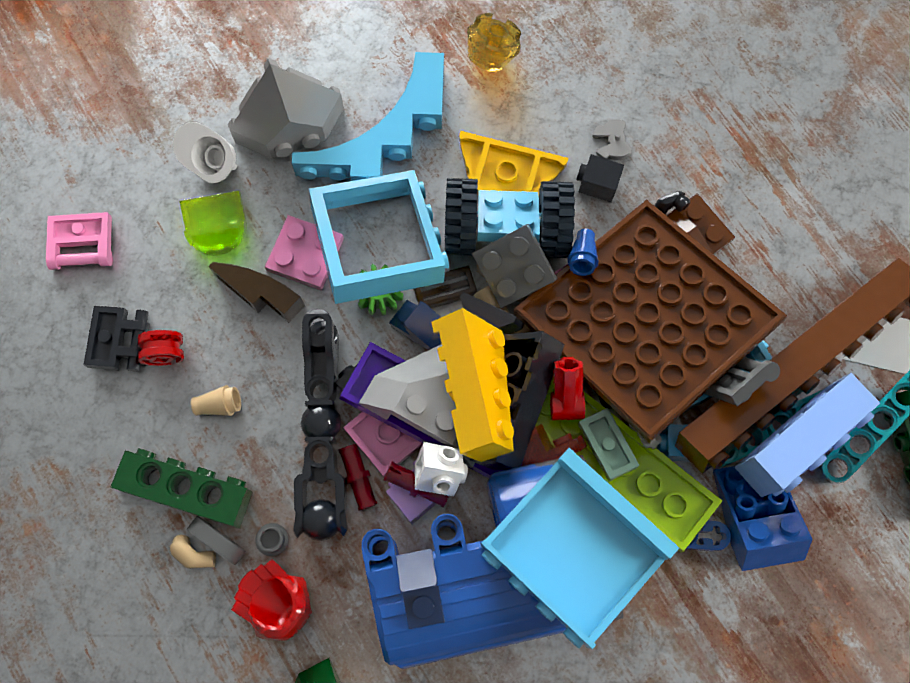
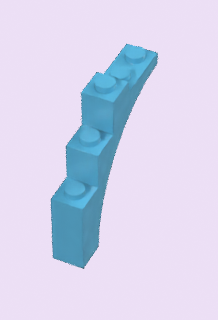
M415 52L412 74L404 93L394 108L377 125L346 143L318 151L293 152L292 166L295 175L309 180L316 177H329L333 180L351 178V181L383 176V158H389L393 161L412 159L413 129L420 128L425 131L442 129L444 53Z

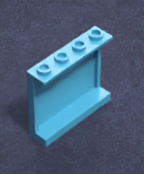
M570 448L566 450L552 468L480 545L485 550L481 556L496 570L502 566L512 576L508 582L519 593L525 596L529 592L538 600L539 603L535 606L536 609L550 622L555 618L567 628L563 632L565 637L579 649L583 644L587 648L593 649L596 646L594 642L665 560L671 559L679 549L673 541Z

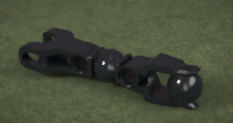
M313 309L308 311L302 320L304 390L309 401H305L307 409L303 413L300 423L302 432L306 436L305 442L307 446L304 451L302 474L297 475L294 479L295 522L293 531L297 538L304 532L312 540L324 541L336 535L337 532L345 536L348 531L346 518L347 483L345 477L339 474L337 453L333 447V444H337L335 437L341 426L340 414L336 410L337 404L334 402L337 396V385L335 382L337 381L339 359V334L327 311ZM317 318L323 319V321H318L311 325L313 320ZM320 384L328 385L329 391L324 398L318 399L314 397L313 392L316 386ZM318 447H327L329 451L327 460L323 463H315L313 459L314 451ZM316 481L319 484H323L326 481H335L336 505L325 499L314 500L306 505L308 482Z

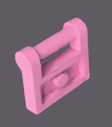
M108 212L48 216L46 264L48 269L59 270L62 266L99 264L101 267L111 266L113 262L111 252V215ZM98 245V252L60 254V248Z

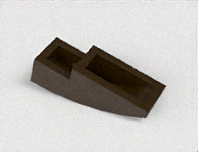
M212 262L208 266L217 279L257 313L268 305L285 321L290 323L305 307L300 295L268 275L249 268L226 263Z

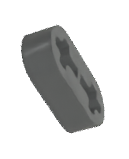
M196 516L187 528L192 535L234 565L238 563L246 552L241 546L199 516Z

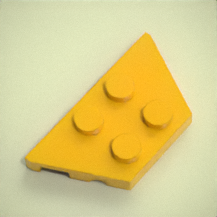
M464 131L459 133V142L467 179H478V190L538 192L539 196L541 182L553 181L567 166V157Z

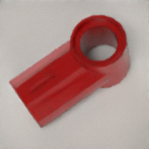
M562 357L559 361L554 362V392L550 394L551 420L585 419L583 362L573 357Z

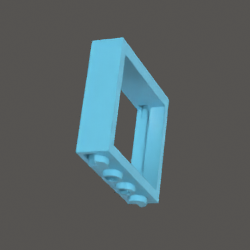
M415 170L309 189L311 210L335 304L444 283L445 268H449L448 257L445 251L441 252L440 232L438 227L433 228L432 208L430 204H425V187L422 181L418 182ZM410 195L430 260L344 276L327 210Z

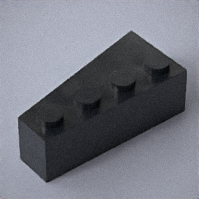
M544 331L504 334L505 363L508 368L507 385L511 398L510 417L514 429V451L483 462L470 458V461L492 470H507L521 467L554 376V362L559 361L565 345Z

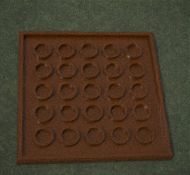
M646 199L595 241L599 263L592 274L586 276L574 274L567 264L555 274L557 277L556 281L533 292L514 308V314L532 332L544 331L565 344L560 358L573 357L576 360L582 361L583 380L650 443L783 323L787 315Z

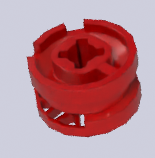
M152 330L139 334L138 345L141 347V351L138 353V361L141 364L150 366L171 365L172 360H176V363L182 362L184 360V351L180 349V346L183 344V335L172 330Z

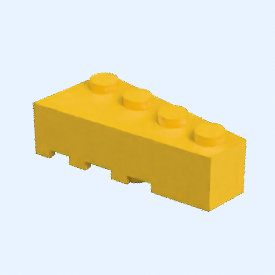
M464 308L432 321L433 332L436 334L440 333L442 347L437 348L439 359L441 362L446 361L449 379L444 381L446 391L456 406V409L452 410L451 414L460 454L483 462L513 452L514 429L510 417L511 398L508 393V368L505 363V338L502 331Z

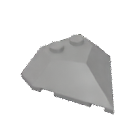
M268 58L264 64V74L261 78L256 77L238 107L239 115L237 118H231L228 123L235 143L272 159L286 157L294 151L303 148H314L321 142H325L344 109L340 90L334 86L330 88L324 87L320 80L290 67L286 70L278 67L276 61Z
M442 344L374 376L359 405L386 420L392 414L442 444L459 448L451 411L456 409V406L449 393H447L444 382L449 379L446 361H440L437 348L442 347ZM463 455V463L472 468L475 462L470 461L469 457Z

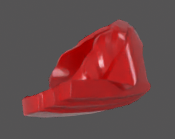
M273 559L265 565L260 564L256 569H251L243 576L238 585L239 590L234 596L236 601L231 609L252 624L257 637L273 641H286L292 638L303 628L312 613L308 588L304 577L288 575Z

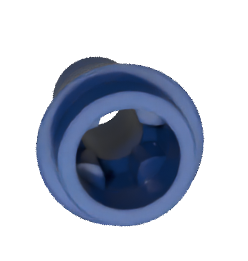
M581 229L577 232L576 240L567 258L570 270L574 274L580 276L590 275L598 266L595 233L590 229Z

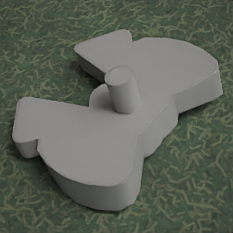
M612 120L605 123L604 126L598 124L595 128L593 138L608 137V145L596 150V154L601 158L608 159L610 157L613 160H623L631 155L632 148L626 143L624 135L626 126L624 120Z

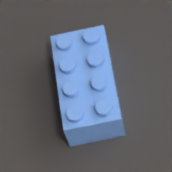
M850 373L820 391L735 466V469L760 497L773 494L776 497L783 491L788 493L802 482L801 474L808 469L813 471L827 459L824 455L832 448L836 450L851 438L848 434L855 427L859 429L867 424L874 417L871 411L880 402Z

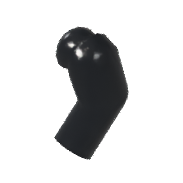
M677 190L660 197L654 206L665 215L673 207L677 211L682 212V210H685L690 205V199L685 196L684 192Z

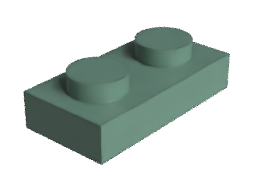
M608 408L579 421L578 426L608 482L638 468L639 464Z

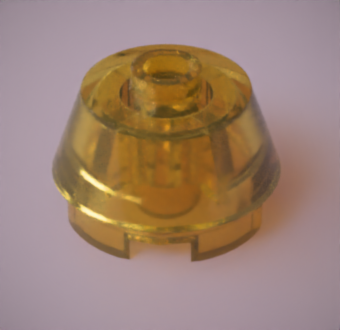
M484 13L478 15L474 23L467 29L468 57L481 69L493 72L500 71L520 53L521 31L509 19H507L505 24L499 20L492 19V13Z

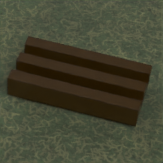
M470 266L446 271L444 275V281L466 275L467 279L422 292L420 288L423 287L414 288L418 304L422 301L432 309L460 301V296L463 292L473 296L478 291ZM469 286L468 289L424 301L426 298Z

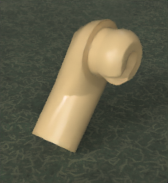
M177 535L174 537L170 545L171 555L185 568L216 566L217 557L215 551L196 552L190 546L191 542L188 536Z

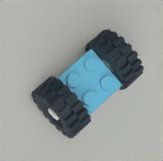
M447 178L445 212L446 254L472 255L476 249V227L477 241L494 242L529 224L546 258H568L574 238V184L572 182L542 181L538 196V192L478 190V179Z

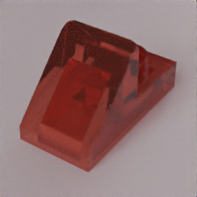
M540 424L532 432L521 466L559 459L568 448L577 453L587 446L582 434L572 438L571 433L554 439V446H552L543 425Z

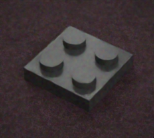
M529 224L472 253L500 308L557 280Z

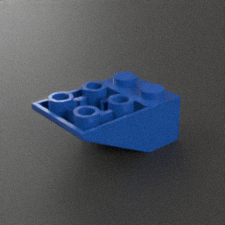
M735 466L713 470L718 495L722 500L721 507L725 524L731 534L730 544L741 571L806 559L813 539L790 492L786 493L783 491L776 497L773 494L760 497L735 469Z

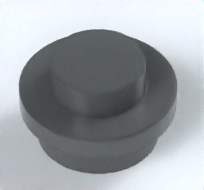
M266 524L256 534V547L266 556H277L288 545V533L279 524Z

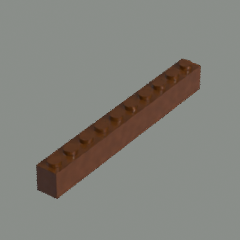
M900 258L893 261L769 360L777 363L780 367L779 377L775 381H765L752 393L747 401L738 406L719 400L679 432L675 447L702 474L711 467L716 470L722 466L729 458L728 453L735 447L738 450L745 447L753 438L751 435L758 428L761 431L767 429L776 419L774 416L780 410L784 413L790 410L798 401V395L802 392L809 394L820 383L819 378L824 374L828 377L831 376L841 366V360L844 357L853 358L863 347L862 343L866 339L872 342L884 330L883 325L887 322L892 325L905 312L903 309L907 306L910 307V266Z

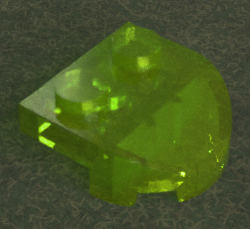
M240 191L179 201L186 230L184 235L189 244L200 252L211 256L223 255L234 250L244 239L247 221Z

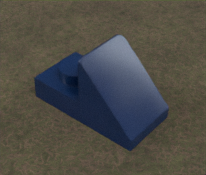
M406 300L389 321L393 329L428 350L442 344L440 333H434L432 321L441 318V316L422 301L416 305Z
M432 549L397 555L400 591L403 594L408 628L414 629L444 623L445 618Z

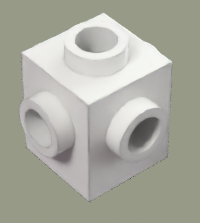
M423 442L414 465L415 490L454 496L459 484L465 483L468 466L463 463V455L460 454L459 448Z

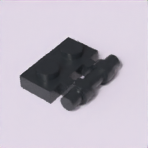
M94 306L83 365L87 368L118 370L120 358H127L126 370L139 372L140 362L138 361V353L141 351V347L138 345V335L149 331L150 324L147 323L149 312L136 310L135 320H127L128 311L125 308ZM125 332H132L130 347L122 346Z

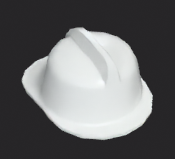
M188 122L180 126L175 132L173 152L177 160L203 180L209 183H219L227 178L231 170H236L238 167L235 163L236 153L234 147L229 141L207 126L198 122Z

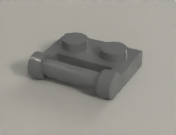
M744 357L704 394L738 406L747 401L752 393L765 381H775L779 377L780 367L772 361L760 362Z

